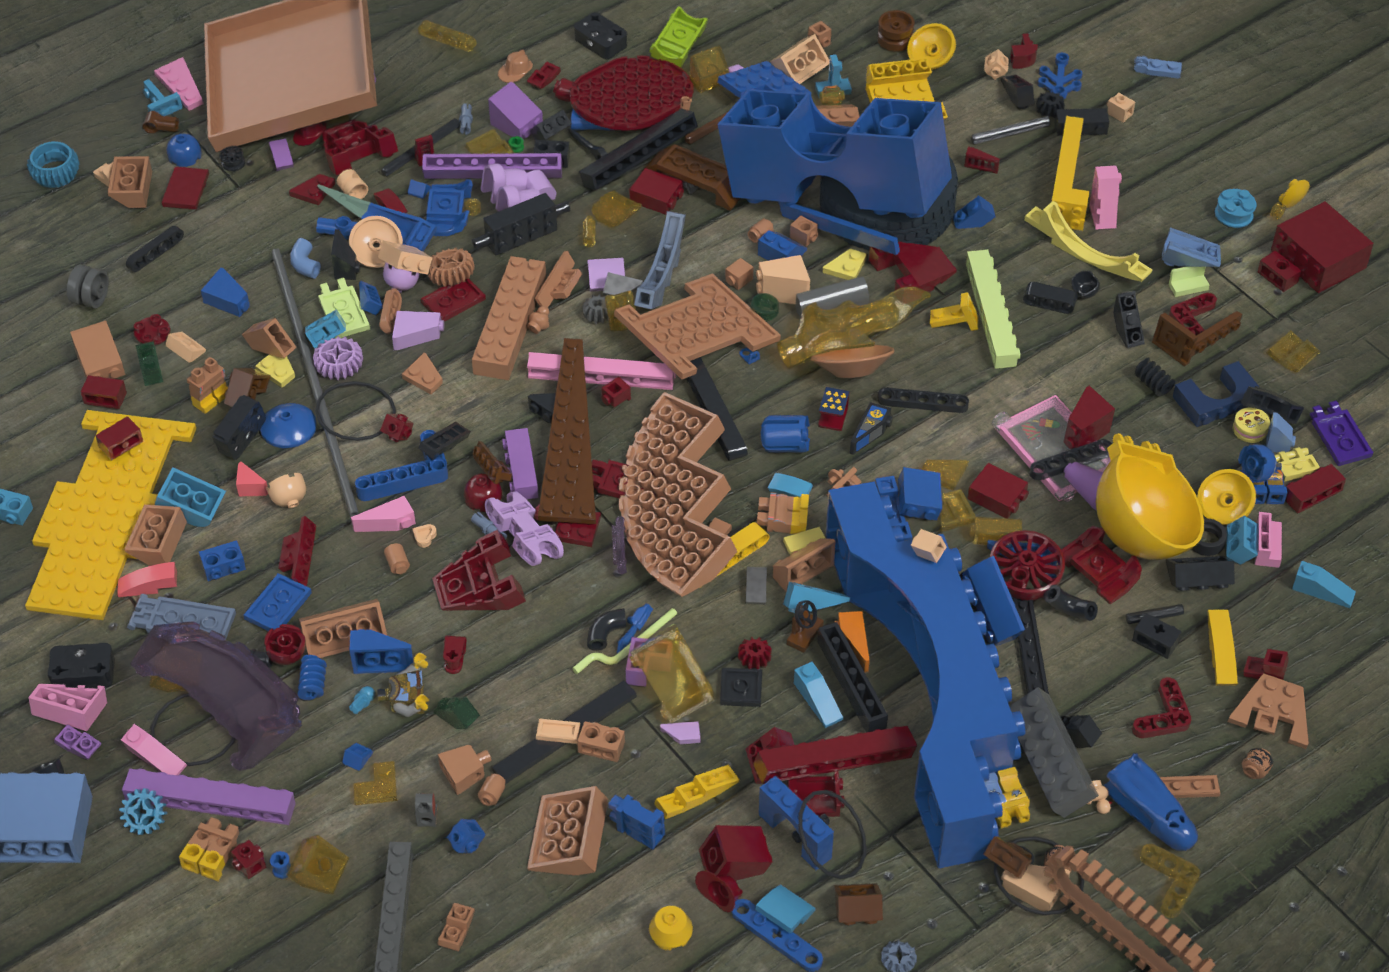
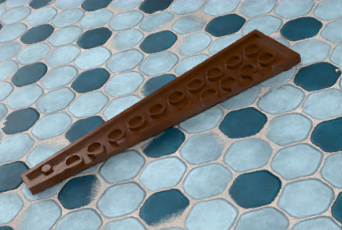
M564 338L538 521L596 524L583 339Z

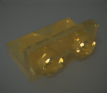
M633 291L605 296L610 331L629 330L614 316L615 309L626 305H631L635 309Z

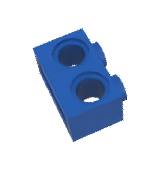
M237 540L199 552L208 581L246 570Z

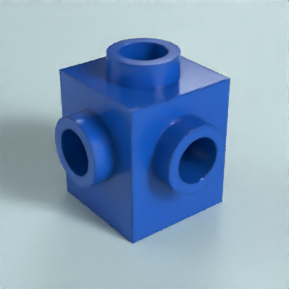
M461 819L453 826L447 839L456 852L472 853L478 848L479 843L486 834L476 820Z

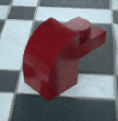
M1022 34L1021 45L1011 46L1010 60L1012 69L1028 68L1036 61L1038 44H1033L1029 34Z
M1267 649L1265 658L1248 656L1244 668V677L1259 679L1264 673L1283 680L1289 661L1288 652Z

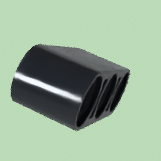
M1038 282L1028 283L1023 296V301L1027 305L1064 314H1070L1074 311L1078 295L1072 290Z

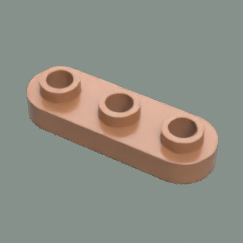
M395 288L386 291L379 323L380 329L386 334L393 333L397 311H400L402 297Z

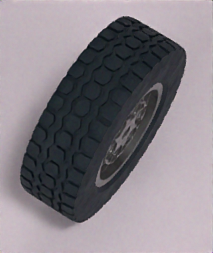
M949 156L952 178L927 213L918 218H910L906 213L900 212L878 215L873 210L859 209L857 200L844 184L834 178L823 175L820 178V209L822 213L896 237L898 242L928 245L929 242L932 243L946 231L954 216L958 186L956 167ZM838 236L849 244L852 243L853 246L870 251V246Z

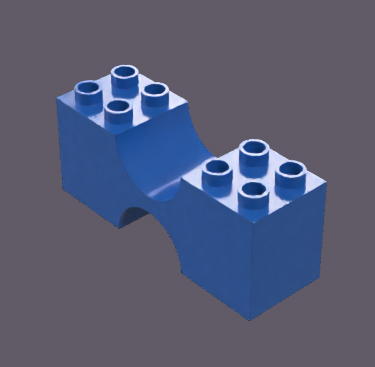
M748 89L718 123L732 196L747 198V201L750 203H760L768 200L778 201V204L781 206L793 205L798 202L799 197L807 187L813 183L815 177L823 175L834 178L844 184L854 195L859 209L873 210L878 215L900 212L906 213L910 218H918L927 213L952 178L941 102L874 98L854 125L847 127L838 125L823 116L815 106L811 93Z

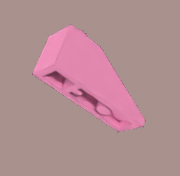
M405 496L351 517L354 532L399 531L416 524L414 511Z
M135 724L121 739L130 752L159 772L178 776L187 766L185 762Z

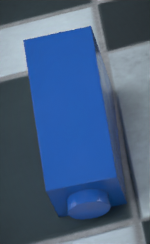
M220 268L201 290L203 303L238 317L247 311L250 306L247 292L224 268Z

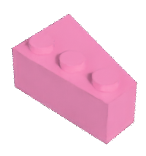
M1117 166L1095 167L1089 202L1095 229L1116 228L1119 183L1122 181L1121 173H1118Z
M38 684L29 696L31 714L88 731L107 704L105 686H98L97 689L85 688V685H78V688H66L65 685Z

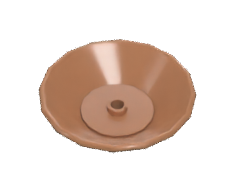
M882 345L841 347L818 352L812 355L811 361L838 378H857L873 374L894 354L895 349Z

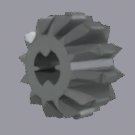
M600 294L597 297L592 295L591 298H586L582 306L584 318L588 319L589 323L594 321L597 324L598 322L604 323L605 320L609 321L613 313L611 300H608L607 296L601 297Z

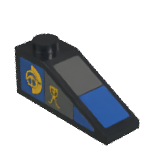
M872 402L869 403L850 442V454L854 455L883 435L887 427H891L893 421L891 408Z

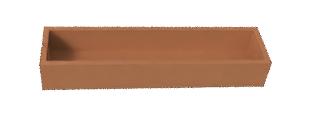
M510 257L472 358L474 375L509 380L528 329L529 315L534 312L537 304L535 297L546 279L545 261L530 259L528 262L526 258Z

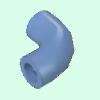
M299 238L290 253L291 264L298 273L315 279L320 272V262L308 258L313 246L306 239Z

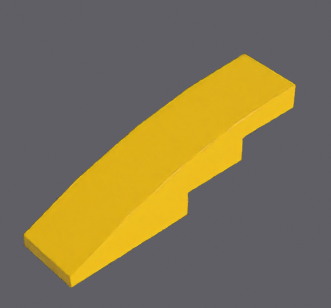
M1208 610L1210 650H1212L1216 686H1236L1238 684L1229 611Z
M726 765L696 775L692 782L675 787L674 793L656 798L654 804L657 809L664 812V818L668 819L714 798L737 784L740 779L731 767Z

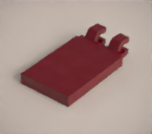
M593 459L592 474H596L593 475L594 490L619 499L620 495H626V492L619 490L620 478L626 476L623 473L622 467L627 464L609 460L607 464Z

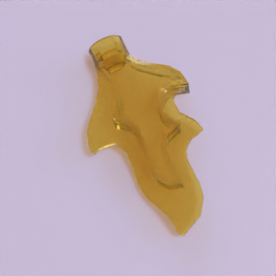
M904 287L890 293L882 300L860 306L847 300L838 308L831 310L821 309L814 302L807 305L802 312L799 328L795 335L777 342L779 355L785 366L790 369L803 363L805 359L813 355L835 350L874 346L875 342L869 339L867 335L898 326L907 318L918 303L930 298L931 294L917 287Z

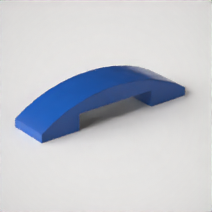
M895 477L875 478L879 495H888L892 504L893 517L888 519L891 527L900 526L904 541L911 540L912 534L909 524L906 522L904 515H899V490Z

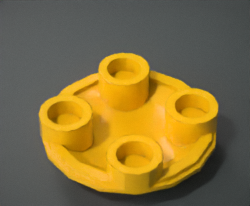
M1292 180L1289 183V188L1278 199L1284 208H1291L1298 204L1306 196L1310 186L1307 180Z

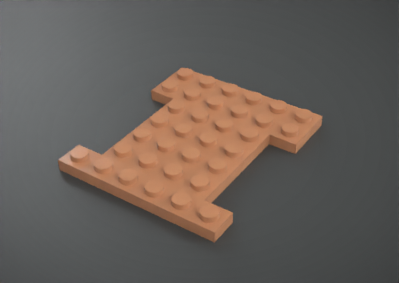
M714 274L685 283L684 290L691 295L687 298L641 315L631 305L615 309L614 316L681 379L696 374L697 367L690 362L691 360L740 341L753 352L780 341L781 337L775 329Z

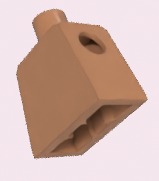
M471 745L438 754L439 766L457 795L483 779L485 776L483 765L491 761L487 750L476 754Z

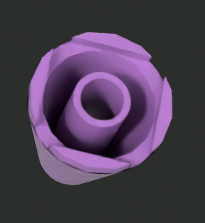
M1078 462L1069 463L1064 469V477L1086 502L1097 511L1096 491L1103 472Z

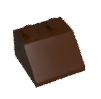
M877 883L834 885L839 922H843L844 925H854L860 921H864L866 924H875L877 921L883 920L882 893Z

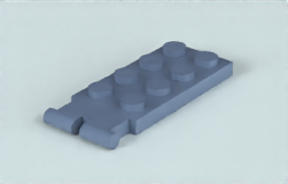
M141 594L135 607L136 611L133 612L127 628L130 630H134L135 627L146 629L147 633L224 645L236 611L233 608L160 596L158 599L148 598L146 594Z

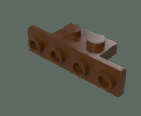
M478 441L477 446L473 449V457L494 484L504 480L511 481L512 473L505 464L497 460L482 441Z

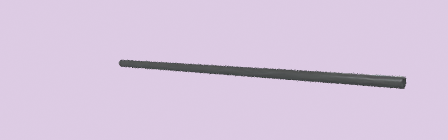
M273 249L271 252L317 405V400L323 392L279 249ZM323 398L320 403L319 414L322 422L330 430L334 431L327 405ZM324 429L349 516L353 517L358 515L359 512L336 436Z

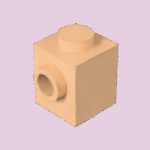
M1118 93L1111 97L1107 103L1108 115L1124 123L1133 115L1135 101Z
M923 529L913 538L911 544L917 556L935 563L939 561L947 548L941 536Z

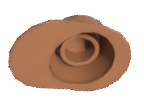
M524 50L513 52L508 55L506 63L498 72L500 80L507 83L519 81L532 69L533 64L528 59Z

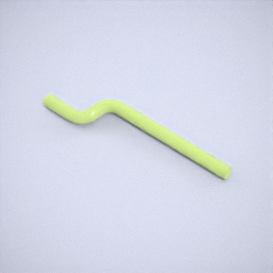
M670 609L637 638L648 639L677 615L676 610ZM630 644L613 657L597 652L591 653L576 664L572 670L578 674L596 660L608 665L617 664L629 655Z

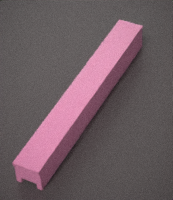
M529 352L527 364L529 370L528 378L558 381L562 355ZM584 357L586 383L606 385L615 378L620 377L630 387L673 390L676 374L665 363Z

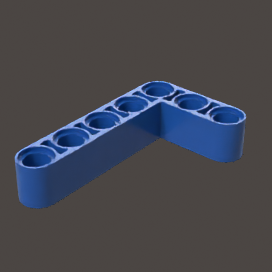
M433 430L423 431L420 435L421 442L436 432ZM423 452L425 461L358 477L355 481L358 499L370 501L446 481L448 469L444 453L440 454L435 460H432Z

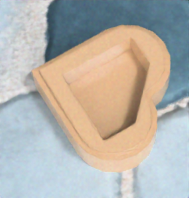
M431 524L412 528L416 543L422 548L428 547L432 542L431 540L437 535L436 527Z

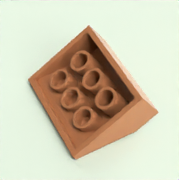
M596 786L543 795L541 797L527 867L529 871L567 875L595 873L608 798Z

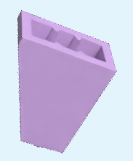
M397 311L392 335L394 350L439 339L441 331H444V320H441V314L436 312Z

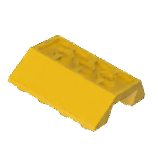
M920 58L868 65L866 92L870 103L874 98L935 102L927 78L932 74L928 59ZM941 102L943 119H947L948 116L945 107L943 105V102Z

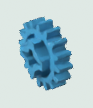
M143 788L142 792L140 789H135V795L128 793L129 800H122L125 807L119 808V811L124 812L120 820L127 821L124 827L131 826V833H135L138 830V835H143L144 832L151 834L152 828L158 830L160 829L158 823L165 822L161 817L162 815H167V812L162 811V808L167 805L166 803H160L163 798L162 796L155 797L157 791L152 790L149 793L148 788ZM140 810H146V814L140 813ZM153 816H155V818L153 819V821H152L151 823H149V820H150Z

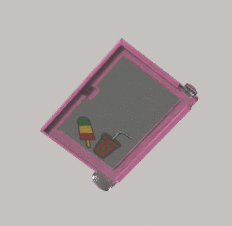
M1056 395L1012 417L1005 411L1000 412L992 420V425L1029 468L1035 461L1071 450L1064 443L1068 419L1072 412ZM1103 446L1099 447L1102 451H1106ZM1083 452L1087 457L1092 456L1090 452ZM1072 457L1066 458L1069 462H1076ZM1108 457L1085 466L1104 472L1111 460ZM1057 463L1050 464L1054 468L1060 467ZM1039 468L1033 469L1036 473H1043ZM1065 473L1041 480L1058 501L1064 500L1068 502L1077 492L1064 477Z

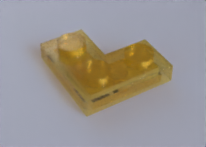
M394 761L373 763L374 781L353 783L355 806L397 801Z

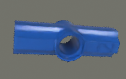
M341 216L336 220L318 218L316 230L318 233L334 234L335 229H339L347 240L353 227L358 222H352L346 216Z

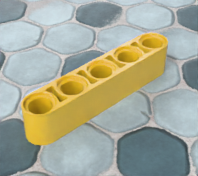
M753 522L731 536L730 538L738 552L718 575L765 545L769 540V534L756 522Z

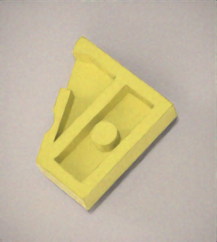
M849 249L823 267V273L846 280L855 279L858 277L867 258V253Z
M268 355L255 366L256 370L271 375L269 380L281 388L295 378V373L287 356L282 359Z

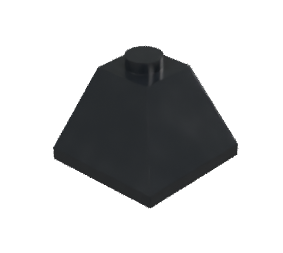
M335 229L331 250L335 280L341 278L356 280L357 273H360L361 270L360 262H357L355 252L340 230Z

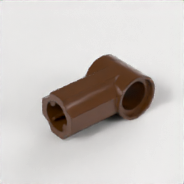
M149 111L144 120L143 129L148 133H156L157 130L177 132L179 129V118L161 116L156 111Z

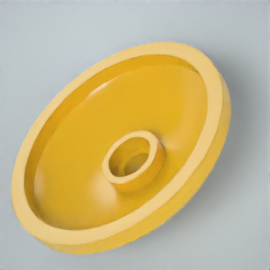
M938 23L927 24L919 28L911 36L907 48L910 60L927 58L931 70L939 68L946 64L953 56L956 48V39L947 26Z
M1223 469L1212 473L1202 482L1197 498L1202 508V513L1206 518L1214 519L1222 525H1228L1242 516L1247 517L1251 513L1256 502V490L1252 481L1244 473L1234 469ZM1228 499H1232L1230 504L1226 503Z

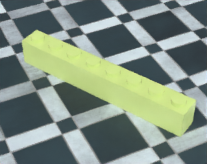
M988 250L968 251L966 267L994 368L1016 367L1017 359H1020V349L1016 348V336L1012 334L1013 328L1012 322L1008 320V308L1004 307L1005 298L1004 295H1001V284L997 282V270L993 268V257H990Z

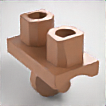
M853 467L842 476L844 474L842 469H832L828 473L830 478L828 483L830 485L835 483L831 489L842 488L845 485L861 484V480L855 475L858 470Z

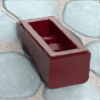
M432 135L415 139V160L419 167L423 166V154H434Z
M968 146L964 167L998 174L999 158Z

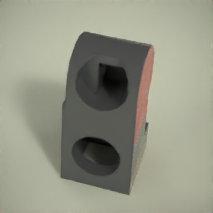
M416 794L415 816L417 827H436L438 807L435 804L434 794ZM421 818H430L431 820L425 821Z

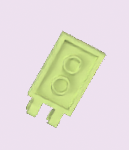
M344 278L337 279L339 290L330 292L327 283L320 284L321 295H318L325 315L337 309L346 323V331L334 337L335 339L338 336L342 338L370 330V325L363 309H361L360 301L353 286L347 287Z

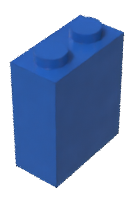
M903 467L898 478L899 515L937 521L942 511L940 473Z

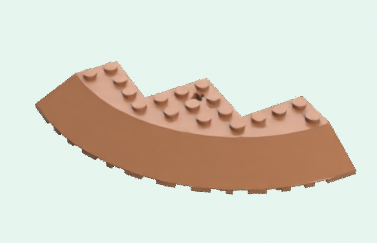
M663 392L651 407V413L648 418L645 417L643 419L641 429L634 435L635 441L633 445H630L626 454L627 465L622 467L623 473L626 476L620 478L619 490L626 492V495H620L619 509L627 541L637 559L649 574L664 587L683 597L714 580L738 551L729 536L702 524L731 490L723 474L697 463L725 429L718 415Z

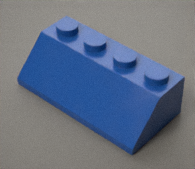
M992 556L966 569L962 574V580L969 579L971 581L974 591V602L972 604L976 606L977 611H982L984 615L987 641L995 646H999L1015 640L1025 628L996 559Z

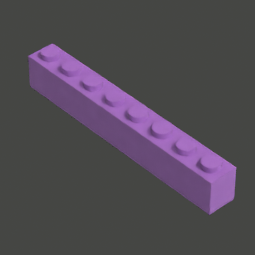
M561 153L423 154L422 170L425 179L482 178L484 167L497 163L503 169L517 168L525 170L526 173L540 170L547 178H562Z
M129 769L122 788L125 800H129L128 793L135 795V789H140L142 792L143 788H148L149 793L152 790L157 791L155 797H163L160 803H166L167 806L165 807L289 825L296 804L293 792L285 789L274 790L264 786L253 787L243 783L232 784L226 781H212L206 778L170 775L165 772H149L144 769Z

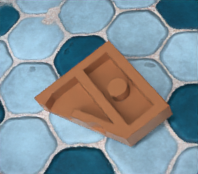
M423 353L402 373L403 380L431 395L443 384L442 377L426 353Z

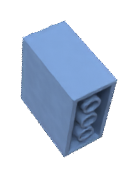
M14 772L0 774V862H81L93 798L85 774H38L34 772L29 774H17Z

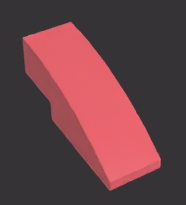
M175 562L148 566L118 579V597L158 594V589L177 587Z

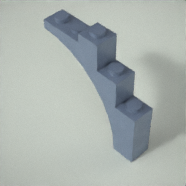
M667 211L657 254L646 279L637 288L634 306L653 309L662 305L665 287L670 286L673 268L677 267L679 263L680 244L686 214Z

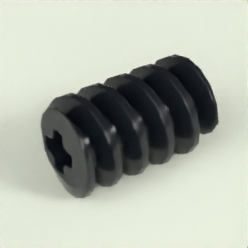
M1149 357L1143 359L1136 366L1135 376L1140 378V381L1144 382L1157 396L1167 394L1176 384V380L1171 379L1169 374L1166 375V371L1161 370L1159 365L1156 366V362L1150 361Z

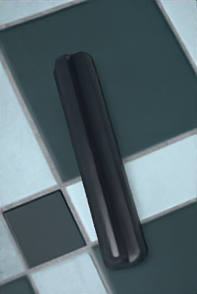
M1182 604L1128 613L1126 614L1127 624L1139 623L1146 613L1158 619L1183 615L1184 607Z

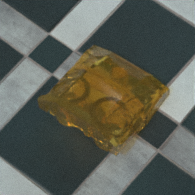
M611 191L604 194L598 202L593 204L592 212L597 221L612 228L621 225L622 222L638 212L642 204L628 199L616 191Z

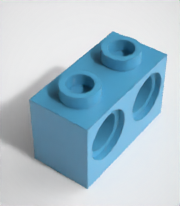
M337 309L305 327V334L314 348L318 347L319 343L323 344L325 340L329 341L346 331V323Z
M0 489V520L7 521L10 524L23 525L33 510L30 497Z
M1242 516L1227 525L1226 556L1241 565L1258 556V524L1246 516Z

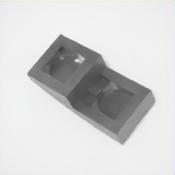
M747 567L746 604L766 605L767 567Z

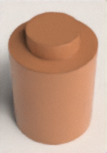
M395 543L385 548L384 555L391 572L394 574L405 573L410 564L402 545Z

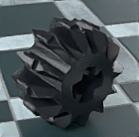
M1048 91L1045 94L1041 93L1036 101L1037 112L1041 113V116H1047L1048 118H1055L1056 109L1065 108L1064 97L1060 96V93L1055 94L1053 91L1052 93Z

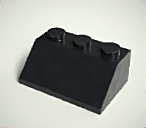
M1226 556L1166 559L1171 585L1176 587L1177 590H1190L1189 587L1196 586L1197 589H1209V586L1216 585L1217 588H1228L1229 585L1235 584L1234 560Z

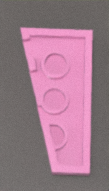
M183 57L154 70L155 76L172 94L177 92L180 95L181 102L188 111L203 105L202 97Z

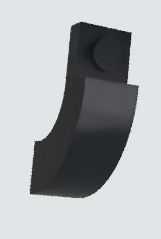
M1249 386L1241 401V404L1246 407L1260 409L1272 415L1273 412L1278 413L1286 422L1297 424L1304 410V407L1296 402L1258 386H1255V388Z

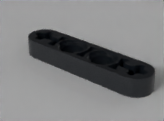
M171 226L130 255L126 260V267L133 272L140 271L179 243L184 236L183 230L177 226Z

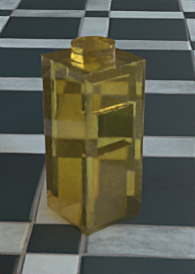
M975 517L974 525H970V536H973V544L987 545L988 540L998 541L1011 532L1022 531V519Z

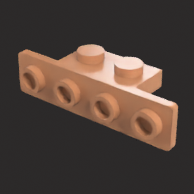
M568 251L563 252L537 293L535 300L540 307L546 306L548 308L553 299L568 298L581 277L582 273L579 269H572L575 262Z

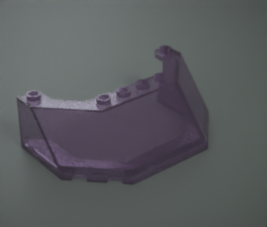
M193 621L154 625L130 665L142 677L159 676L184 687L189 692L190 697L196 699L205 711L215 717L216 722L223 725L229 731V734L237 739L238 752L233 753L230 757L231 764L235 769L242 771L254 768L300 729L302 723L298 718L300 716V707L297 705L298 695L255 654H252L251 650L238 641L233 644L225 640L226 636L211 630L209 633L199 629L200 624Z

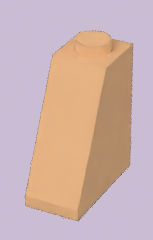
M1029 865L1021 879L1015 877L1007 870L1004 871L1001 880H1003L1002 886L1009 894L1041 911H1050L1062 893L1060 889L1051 891L1048 883L1053 878L1044 876L1043 869L1045 866ZM1065 869L1067 875L1070 876L1071 871Z

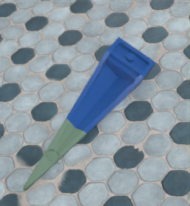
M317 185L319 189L361 219L370 216L388 218L399 228L403 244L414 246L422 252L438 229L434 224L422 218Z

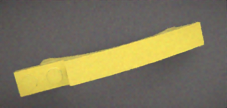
M1052 201L1043 211L1035 206L1025 215L1024 220L1051 237L1052 244L1086 263L1104 271L1140 282L1152 273L1151 268L1138 261L1139 255L1136 253L1129 256L1116 257L1101 253L1087 245L1068 226L1060 212L1058 203Z

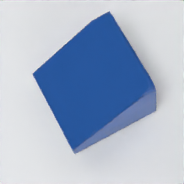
M355 743L345 750L343 764L360 771L373 754V750Z

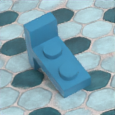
M836 54L830 55L828 81L815 82V89L819 98L851 94L852 89L848 78L841 79L842 63L838 61ZM838 85L836 88H833V89H831V88L827 89V88H826V86Z
M149 79L143 81L145 88L143 93L152 102L147 105L148 112L156 111L161 116H167L183 108L180 95L177 92L164 97Z

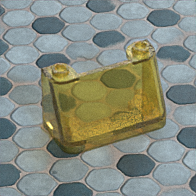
M675 624L667 627L630 651L631 656L629 658L633 666L642 668L661 701L662 709H660L663 718L665 720L668 719L671 724L714 700L715 693Z

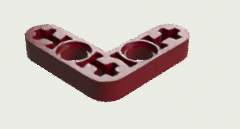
M1203 293L1173 305L1170 308L1169 316L1183 326L1184 323L1191 324L1192 327L1186 328L1197 336L1205 330L1194 317L1214 309L1217 298L1212 293ZM1193 305L1196 306L1197 309H1190L1188 306Z
M1171 677L1163 678L1158 688L1167 713L1137 718L1132 727V733L1136 737L1149 738L1183 732L1189 729L1192 720L1175 679ZM1177 701L1180 707H1172L1169 702ZM1163 721L1167 724V727L1161 728L1156 723Z

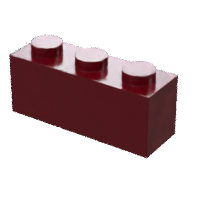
M1332 464L1320 467L1316 472L1310 475L1306 474L1296 482H1290L1286 486L1287 496L1285 501L1298 514L1341 492L1346 478Z

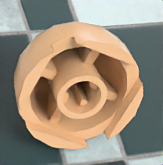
M294 473V477H289L288 474L283 475L269 483L270 488L266 487V490L276 505L294 508L299 505V502L306 494V484L301 473Z

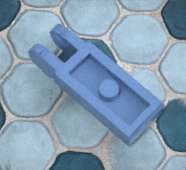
M1139 56L1135 59L1136 65L1134 70L1138 73L1180 78L1182 66L1180 62L1148 59L1145 56Z

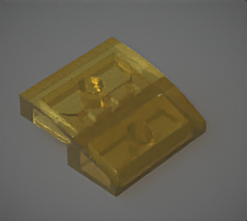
M495 129L465 144L470 154H514L506 140H501Z
M1290 330L1267 351V354L1287 369L1298 373L1321 351L1308 339L1303 342Z

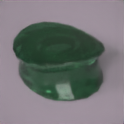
M758 294L753 297L750 308L767 322L773 320L778 315L779 301L770 294Z

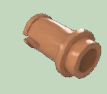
M686 96L682 97L680 109L689 110L692 99Z

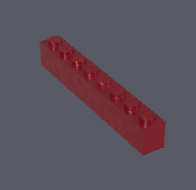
M895 726L885 730L878 729L873 732L838 736L826 740L820 739L809 743L802 742L791 746L784 745L774 749H763L758 751L753 765L762 784H765L774 776L784 781L912 758L917 743L908 726Z

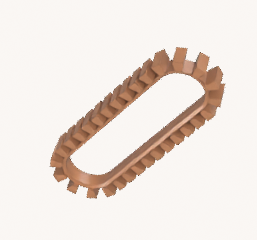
M1065 846L1063 849L1059 848L1045 862L1047 866L1043 869L1044 876L1053 878L1048 883L1051 891L1060 889L1064 893L1059 900L1066 906L1072 900L1075 904L1070 909L1076 914L1081 910L1085 911L1086 913L1081 918L1087 924L1092 919L1097 921L1092 928L1098 933L1105 928L1107 932L1103 937L1109 942L1116 937L1118 941L1113 946L1119 951L1125 946L1129 948L1124 955L1131 961L1137 955L1140 959L1135 964L1142 970L1149 965L1151 968L1148 972H1178L1163 957L1161 958L1152 948L1145 945L1144 941L1138 939L1132 931L1126 929L1119 920L1117 921L1108 911L1106 912L1101 908V905L1094 902L1088 894L1082 892L1076 884L1074 885L1065 872V867L1079 873L1085 881H1088L1096 890L1103 893L1116 907L1122 909L1128 917L1134 919L1140 927L1146 929L1152 937L1154 936L1163 946L1171 950V953L1183 960L1182 962L1188 965L1193 972H1212L1211 969L1215 964L1211 957L1202 960L1198 956L1203 950L1198 944L1195 943L1189 948L1187 944L1192 939L1186 934H1183L1178 939L1175 935L1180 929L1174 924L1169 929H1166L1164 926L1169 921L1163 915L1157 920L1154 919L1153 916L1158 912L1151 905L1146 910L1142 909L1146 901L1140 896L1135 901L1130 899L1135 892L1129 887L1122 892L1120 888L1124 883L1118 878L1111 883L1108 879L1113 874L1108 869H1105L1100 874L1097 870L1102 864L1096 859L1091 864L1087 863L1086 860L1089 854L1085 851L1080 850L1075 855L1073 846Z

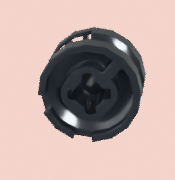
M228 146L222 149L219 155L222 167L227 171L242 169L246 163L243 150L238 146Z

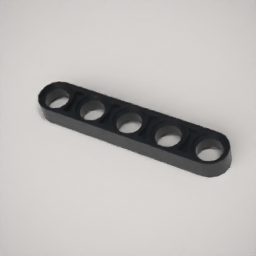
M889 387L881 388L878 392V402L883 406L964 413L969 408L968 397L961 394ZM887 394L890 395L891 398L884 399L882 398V395ZM907 396L909 400L903 401L900 397ZM926 398L928 402L923 403L919 399ZM945 400L947 403L939 404L937 401ZM956 402H964L965 405L958 406Z
M1101 439L1035 461L1031 464L1029 475L1032 479L1039 481L1064 473L1066 466L1069 463H1074L1069 462L1066 459L1068 457L1074 458L1076 462L1083 465L1109 457L1108 451H1102L1099 447H1109L1112 443L1109 440ZM1083 452H1090L1092 456L1087 457ZM1057 463L1060 467L1054 468L1050 464ZM1039 468L1043 473H1036L1033 469Z

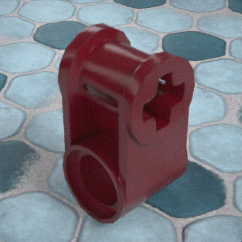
M445 636L443 659L445 660L444 669L449 674H457L462 670L467 645L466 636Z

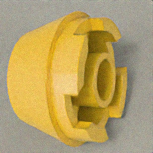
M676 906L661 908L649 924L651 938L658 947L664 950L685 946L693 932L690 918L682 909Z

